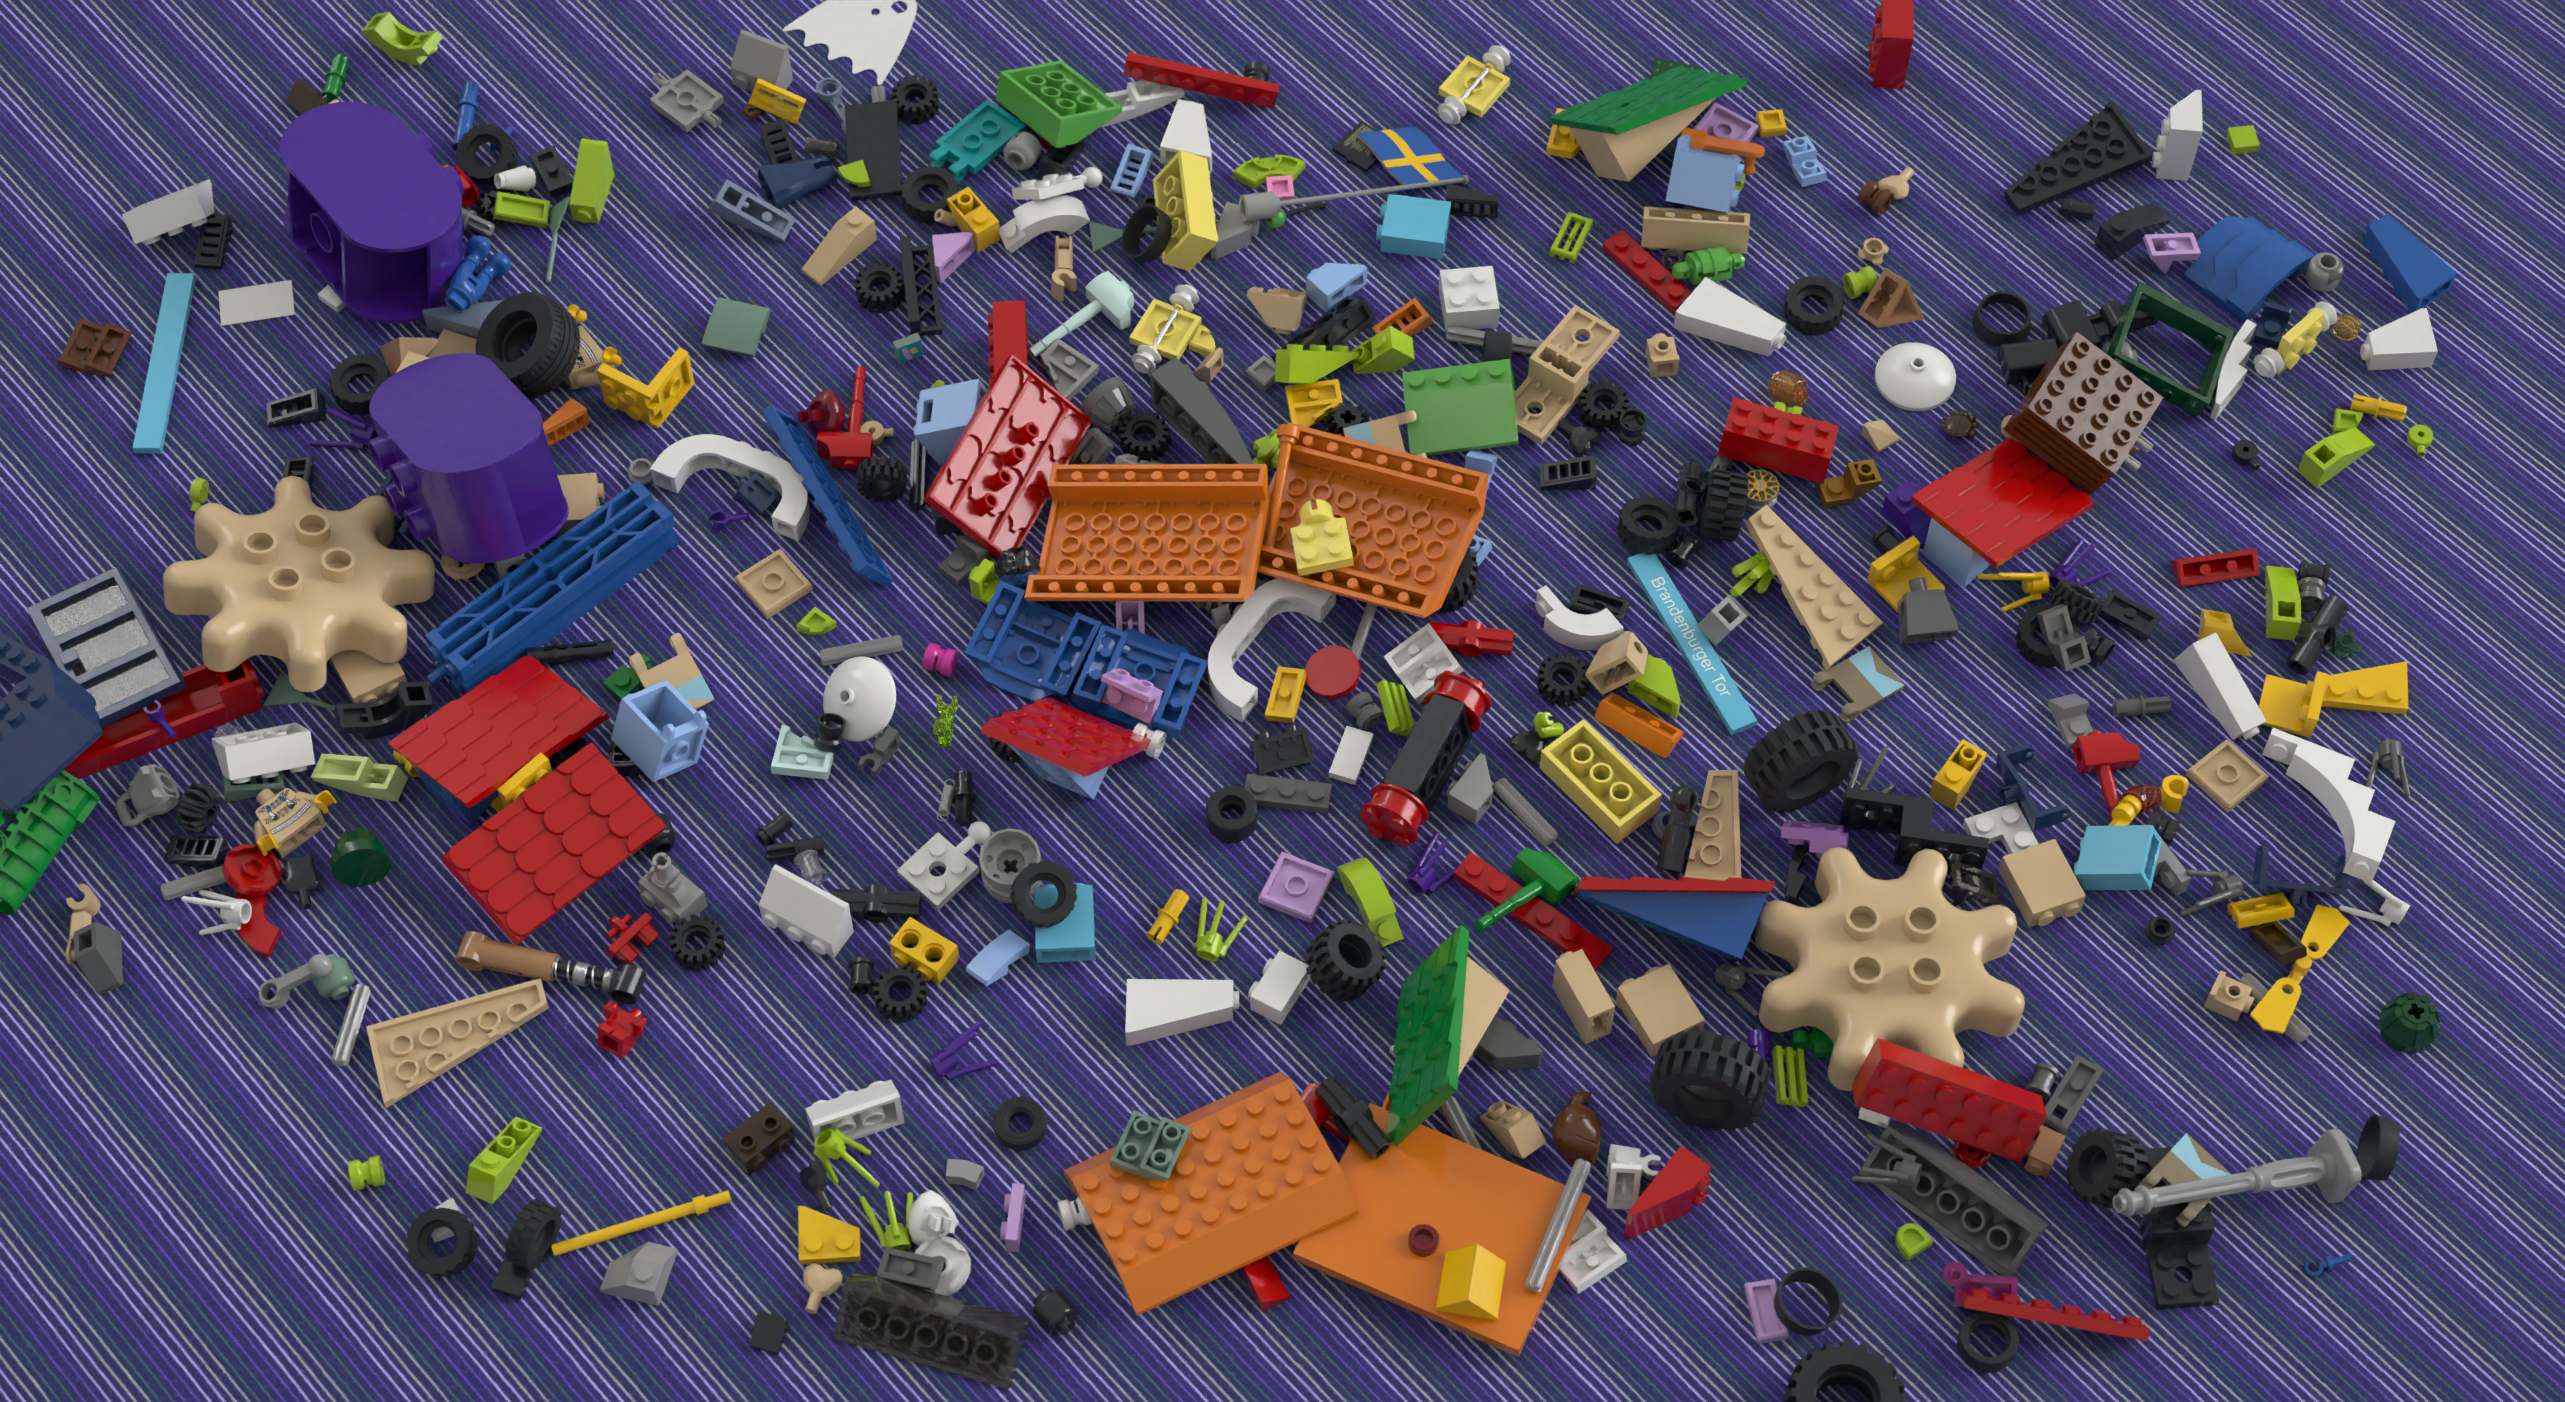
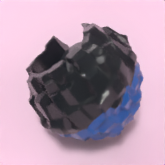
M1024 545L1000 552V558L997 559V568L995 570L996 574L1004 582L1018 588H1023L1027 585L1029 575H1037L1041 568L1039 566L1040 561L1036 558L1035 554Z

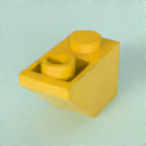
M969 187L947 199V203L961 232H971L974 234L975 249L978 253L1000 240L999 221Z
M1962 739L1934 778L1929 797L1954 811L1969 790L1988 753Z

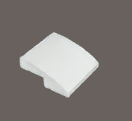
M1429 623L1384 656L1418 704L1424 700L1427 693L1434 690V680L1437 675L1446 670L1456 674L1464 671Z
M1587 1209L1565 1254L1559 1271L1579 1294L1627 1262L1626 1254L1607 1235L1606 1227Z

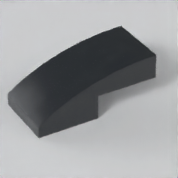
M1798 844L1790 861L1785 884V902L1796 905L1804 889L1807 875L1800 873V870L1805 862L1808 848Z

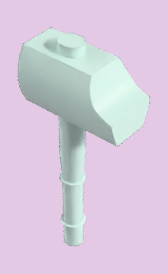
M1109 271L1096 276L1085 287L1086 298L1091 303L1070 317L1065 323H1061L1060 327L1042 340L1039 339V342L1028 349L1029 354L1035 358L1045 351L1057 338L1061 339L1065 335L1070 334L1071 331L1080 327L1100 311L1120 330L1131 326L1130 312L1134 306V296L1129 291L1128 284L1123 280L1119 281Z

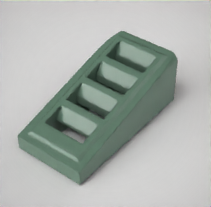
M279 771V775L274 777V783H269L268 778H262V784H257L256 778H262L261 775L250 777V784H245L244 782L238 783V785H233V780L230 781L222 776L225 802L257 797L264 789H270L273 793L281 792L284 790L283 772Z

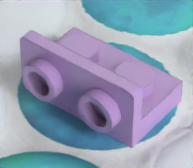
M1113 669L1102 675L1101 681L1107 684L1102 700L1103 703L1148 724L1153 722L1161 700L1162 690L1154 687L1150 681L1139 680L1130 676L1129 672L1123 669Z

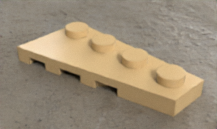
M1709 770L1684 877L1725 881L1728 877L1741 878L1738 770Z

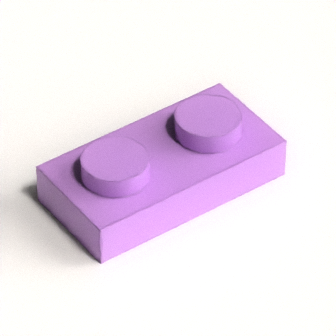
M1012 1183L1011 1194L1005 1195L1004 1212H1008L1007 1222H1002L1000 1240H1005L1006 1251L1019 1252L1026 1200L1024 1184Z

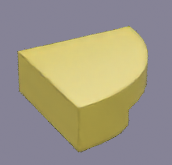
M1199 325L1189 342V350L1208 356L1215 351V341L1210 331L1203 325Z

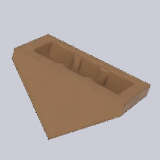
M1887 268L1883 270L1858 312L1860 316L1878 328L1924 319L1909 283Z
M398 337L380 346L390 376L397 372L408 351L427 356L439 341L436 338Z

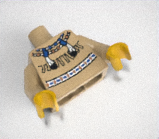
M572 304L567 308V311L571 313L577 323H582L587 319L586 312L579 310V306ZM582 325L578 327L580 333L578 358L572 371L564 380L570 389L574 390L580 387L600 385L597 370L603 363L610 367H617L622 363L621 357L616 355L618 352L616 349L607 347L602 351Z
M285 788L275 795L270 789L262 790L256 798L261 807L255 812L258 821L254 825L255 842L263 856L268 855L267 851L275 848L280 857L284 858L323 829L326 823L320 810L326 814L329 811L327 807L330 804L337 803L332 794L327 790L322 791L318 795L300 791L295 793L290 788Z

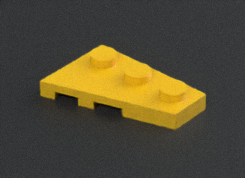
M2407 661L2328 675L2322 706L2406 715L2408 711Z

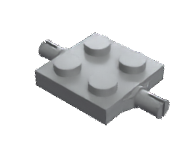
M685 70L678 77L671 80L666 79L660 73H656L653 76L652 81L659 85L661 89L650 99L651 106L685 132H689L703 120L707 121L714 128L721 124V118L712 112L724 103L723 96L689 70Z

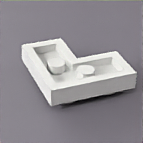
M2017 802L1966 818L1963 822L1968 835L1989 838V843L2001 840L2008 854L2038 845Z

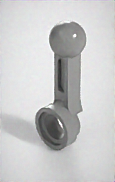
M316 954L303 966L279 978L265 981L259 989L261 1003L270 1009L283 1007L289 999L290 989L314 977H324L330 973L332 969L330 958L324 954ZM276 986L275 997L268 1000L267 994L269 989Z

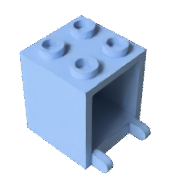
M1687 134L1682 135L1678 139L1666 201L1728 213L1731 207L1735 208L1738 201L1739 190H1735L1736 181L1740 182L1742 180L1745 166L1740 164L1741 158L1689 148L1691 137Z
M979 379L920 391L919 402L916 407L917 421L914 426V435L939 465L945 464L980 400L988 391Z
M665 680L655 685L652 684L634 694H628L621 699L611 739L652 782H655L698 762L709 723L706 721V714L703 710L697 712Z

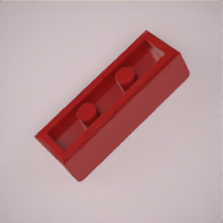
M2256 548L2171 560L2178 587L2260 576Z
M1268 1255L1240 1268L1262 1311L1290 1299Z

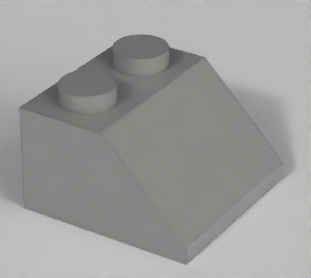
M742 29L730 67L733 85L753 92L758 78L786 90L793 80L788 46ZM760 89V91H762V92H764V93H766V94H769V95H771V96H773V97L776 96V95L771 94V93H769V92H767V91H765V90Z

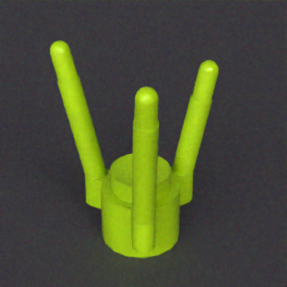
M1203 897L1197 941L1194 949H1196V954L1200 958L1213 962L1217 961L1219 956L1225 957L1227 949L1247 922L1248 916L1244 915L1223 943L1222 936L1216 933L1225 905L1224 901H1220L1210 931H1207L1204 935L1208 899Z
M836 1127L833 1129L827 1128L818 1134L814 1141L816 1149L813 1153L821 1160L833 1184H838V1179L827 1158L836 1160L842 1157L874 1187H879L880 1183L845 1151L844 1143L866 1155H870L871 1151L843 1135Z
M885 1191L884 1195L890 1219V1225L885 1228V1233L866 1198L861 1196L859 1200L880 1240L881 1249L889 1247L902 1251L909 1250L912 1239L908 1229V1215L913 1205V1193H907L906 1228H904L902 1223H897L890 1191Z

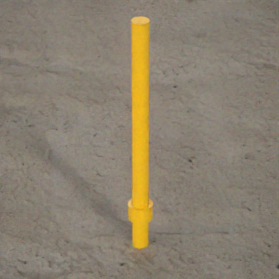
M727 1190L708 1197L704 1195L692 1198L693 1201L551 1244L554 1256L697 1213V1215L707 1213L710 1208L732 1202L729 1191Z

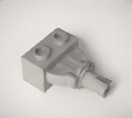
M660 852L654 855L650 871L638 881L641 891L640 897L649 907L655 906L658 908L662 917L668 923L673 924L675 922L682 926V918L685 917L688 922L691 920L690 915L695 914L697 916L707 907L705 894L672 865L671 858L667 857L666 853Z

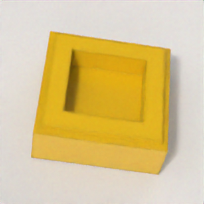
M1782 109L1757 111L1756 120L1759 125L1760 137L1786 135L1787 127Z

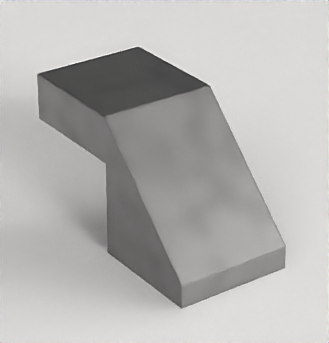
M2060 604L2037 614L2043 639L2064 671L2067 672L2091 662L2085 637L2073 632L2066 605Z

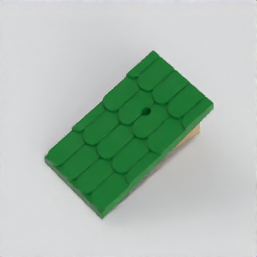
M1677 67L1650 80L1644 78L1620 91L1606 93L1586 104L1580 102L1549 118L1553 125L1570 128L1597 176L1629 182L1712 101L1719 96L1748 86L1745 78H1740L1737 74L1722 75L1721 72L1706 73L1702 69L1690 71L1686 67Z
M1462 925L1410 977L1408 976L1402 982L1395 1017L1399 1022L1393 1048L1396 1059L1388 1096L1392 1101L1386 1133L1389 1134L1392 1144L1396 1147L1457 1091L1460 1073L1510 991L1467 956L1469 931Z

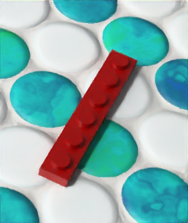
M1131 52L1127 54L1123 76L1136 80L1154 82L1159 85H1168L1187 91L1191 90L1210 96H1219L1270 108L1275 107L1280 86L1275 83Z
M1472 852L1469 853L1453 874V878L1496 907L1523 888ZM1537 896L1516 908L1515 911L1508 913L1510 917L1563 953L1569 951L1574 953L1582 949L1595 972L1612 953V947Z
M1971 1288V1292L1962 1291L1960 1304L1964 1308L2148 1341L2150 1329L2145 1324H2142V1319L2124 1315L2123 1320L2111 1318V1313L2101 1310H2093L2092 1314L2082 1313L2080 1307L2063 1304L2062 1309L2050 1307V1302L2041 1299H2032L2031 1303L2020 1301L2019 1296L2002 1293L2001 1298L1989 1296L1990 1291L1980 1288Z

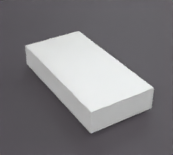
M1346 726L1329 770V777L1356 785L1374 734Z

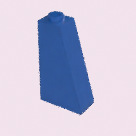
M2388 213L2380 219H2373L2367 225V233L2363 243L2410 313L2425 308L2451 289L2457 273Z

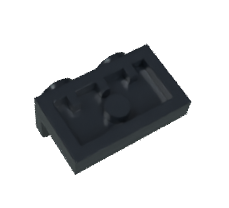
M1298 725L1282 728V734L1271 736L1270 732L1254 735L1255 741H1251L1248 744L1253 752L1258 775L1315 761L1307 729H1298Z

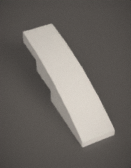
M1144 80L1129 82L1126 90L1105 93L1123 109L1120 114L1101 127L1133 119L1159 109L1184 97L1185 93L1181 88L1159 85Z
M2248 319L2235 336L2224 359L2213 394L2210 416L2213 420L2217 419L2242 387L2248 369L2244 368L2252 349L2248 343L2251 341L2256 324Z

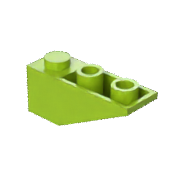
M1287 344V349H1276L1275 382L1314 383L1358 357L1359 352L1348 351V346L1332 345V350H1326V345H1310V350H1303V345Z
M2356 427L2323 438L2304 452L2298 472L2314 487L2319 488L2372 449L2375 444Z
M2266 566V638L2294 641L2301 624V598L2294 568Z
M515 1117L469 1165L466 1193L493 1204L509 1187L541 1133L542 1127Z

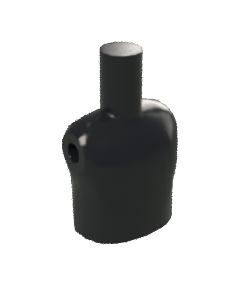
M303 856L288 859L283 863L287 893L298 894L300 909H310L312 907L310 892L319 888L314 858Z

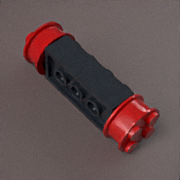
M1448 670L1437 675L1434 680L1435 688L1424 697L1421 717L1418 723L1410 729L1408 740L1404 747L1398 750L1394 765L1386 771L1383 783L1377 784L1372 788L1370 802L1364 804L1360 809V817L1368 827L1367 831L1370 835L1379 839L1384 838L1402 847H1407L1416 841L1419 825L1425 824L1428 820L1432 807L1470 742L1472 733L1479 729L1481 715L1487 713L1491 708V699L1484 690V685L1477 679H1469Z

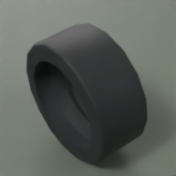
M1978 1311L1967 1317L1961 1326L1958 1334L1957 1348L1960 1357L1966 1365L1979 1372L1994 1373L2001 1371L2010 1364L2017 1351L2019 1337L2016 1327L2006 1316ZM1983 1326L1994 1328L2005 1338V1350L1999 1356H1982L1970 1345L1969 1339L1972 1331L1977 1327Z

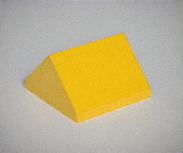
M1478 1244L1445 1252L1436 1311L1497 1320L1506 1262Z

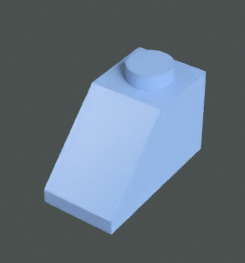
M1325 263L1320 268L1313 269L1306 277V293L1325 311H1328L1343 298L1351 296L1367 284V267L1359 264Z

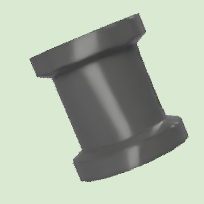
M2038 1062L2033 1067V1078L2025 1086L2024 1090L2041 1095L2043 1102H2048L2051 1098V1087L2054 1081L2059 1079L2060 1074L2054 1066Z

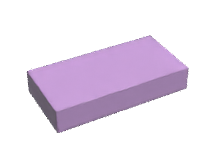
M1775 1279L1745 1283L1744 1291L1757 1344L1788 1339V1330L1777 1317L1774 1308V1296L1777 1291Z

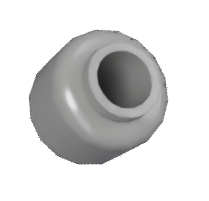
M1027 132L1016 133L1003 150L1007 164L1020 171L1031 168L1042 152L1038 139Z

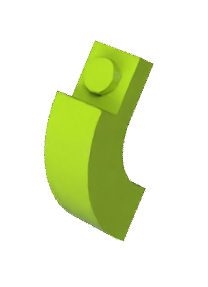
M390 12L375 14L361 30L363 35L384 53L411 65H421L428 56L438 49L437 44L443 38L437 30L428 32L410 30L397 21Z
M1361 857L1336 867L1346 894H1349L1354 899L1362 914L1368 932L1372 931L1376 935L1374 938L1381 942L1382 947L1404 939L1394 913L1396 909L1372 863L1367 858Z

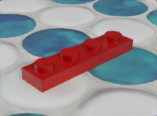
M1623 229L1603 243L1602 250L1673 314L1676 313L1677 309L1692 293Z

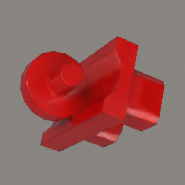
M645 912L628 928L627 925L633 921L628 914L621 920L616 916H612L608 920L612 928L606 933V936L610 940L614 939L617 935H620V937L608 947L609 951L605 955L610 960L616 957L623 964L630 965L640 954L630 942L637 938L647 948L659 936L655 928L650 924L652 917Z

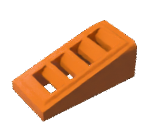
M1413 298L1373 326L1372 330L1375 334H1378L1387 327L1397 323L1401 328L1400 331L1411 337L1433 323L1430 315L1418 300ZM1415 314L1418 318L1413 320L1411 316ZM1406 319L1410 324L1405 326L1402 320Z
M573 398L569 399L543 423L548 446L577 432L590 423L587 409Z

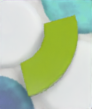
M1275 155V157L1262 159L1257 157L1243 163L1233 171V178L1252 189H1256L1261 184L1266 183V177L1292 175L1294 181L1305 169V162L1286 155Z

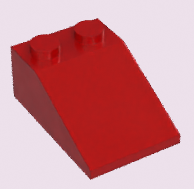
M1680 1146L1628 1211L1623 1237L1628 1240L1688 1214L1694 1205L1697 1207L1701 1206L1709 1193L1706 1189L1711 1182L1709 1178L1711 1166L1683 1146Z

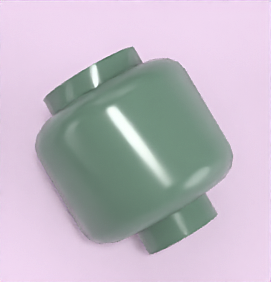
M330 954L326 955L332 962L330 973L324 977H314L312 981L320 996L339 1000L350 993L349 989L354 984L355 978L343 957H336V955Z

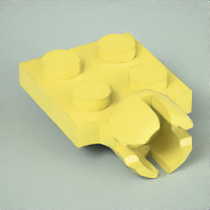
M1316 499L1318 509L1312 510L1311 500L1303 504L1299 513L1301 524L1290 528L1299 576L1354 565L1345 517L1335 518L1331 505L1325 500Z

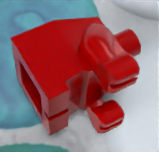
M609 1000L603 1007L606 1021L598 1026V1046L623 1059L633 1048L637 1038L643 1035V1027L647 1024V1020L644 1017L641 1019L643 1014L637 1008H633L630 1013L622 1009L616 1012L619 1008L616 1002L612 1004L613 1001Z

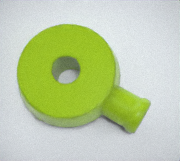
M2415 425L2407 433V442L2412 448L2417 449V456H2425V449L2433 441V433L2425 425Z
M195 478L190 486L189 495L192 501L190 510L196 512L208 497L209 483L203 478Z

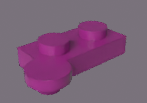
M1956 1261L1946 1264L1943 1268L1942 1274L1945 1282L1950 1286H1954V1306H1962L1960 1304L1962 1291L1971 1292V1288L1990 1291L1989 1296L2000 1298L2002 1293L2017 1295L2018 1278L2016 1276L1968 1274L1965 1266Z

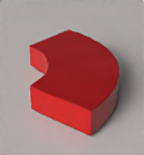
M237 892L235 898L246 899L250 902L252 908L249 922L241 924L238 932L252 950L269 958L282 933L279 928L271 925L266 919L265 908L267 899L265 896H249Z

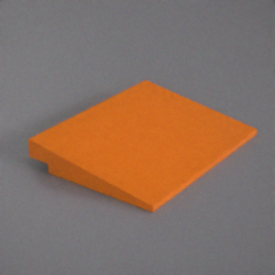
M1369 1103L1368 1106L1372 1111L1374 1121L1389 1137V1134L1386 1133L1390 1111ZM1422 1124L1397 1147L1392 1144L1385 1154L1378 1159L1371 1160L1352 1138L1339 1162V1166L1359 1213L1299 1240L1293 1252L1294 1260L1519 1357L1590 1203L1591 1196L1581 1192L1543 1287L1539 1293H1535L1525 1288L1526 1280L1565 1188L1564 1184ZM1421 1224L1432 1226L1439 1234V1245L1436 1252L1426 1257L1415 1255L1408 1246L1410 1231L1415 1226ZM1478 1244L1506 1262L1497 1320L1436 1310L1445 1252Z

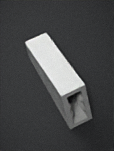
M1706 277L1675 313L1674 328L1768 357L1775 348L1779 350L1786 340L1784 335L1786 323Z
M2213 633L2191 644L2173 660L2232 740L2241 736L2247 740L2260 733L2258 727L2264 724L2266 719L2217 633Z
M1127 979L1126 1045H1135L1233 1020V1009H1239V991L1233 990V980Z

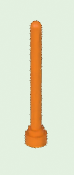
M1280 424L1277 431V438H1279L1281 446L1264 546L1271 548L1275 547L1291 448L1295 445V441H1298L1300 434L1299 427L1289 424Z

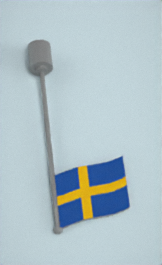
M1415 126L1356 133V137L1372 150L1385 170L1401 184L1400 186L1280 201L1279 196H1275L1273 191L1240 196L1239 209L1243 221L1275 218L1277 212H1280L1281 206L1463 183V185H1466L1469 182V178L1467 175H1461L1443 158L1432 141Z

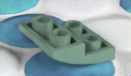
M719 297L708 321L702 345L704 347L755 357L760 336L765 333L771 309Z
M1134 1110L1109 1165L1138 1176L1168 1181L1191 1128L1166 1117L1159 1121Z

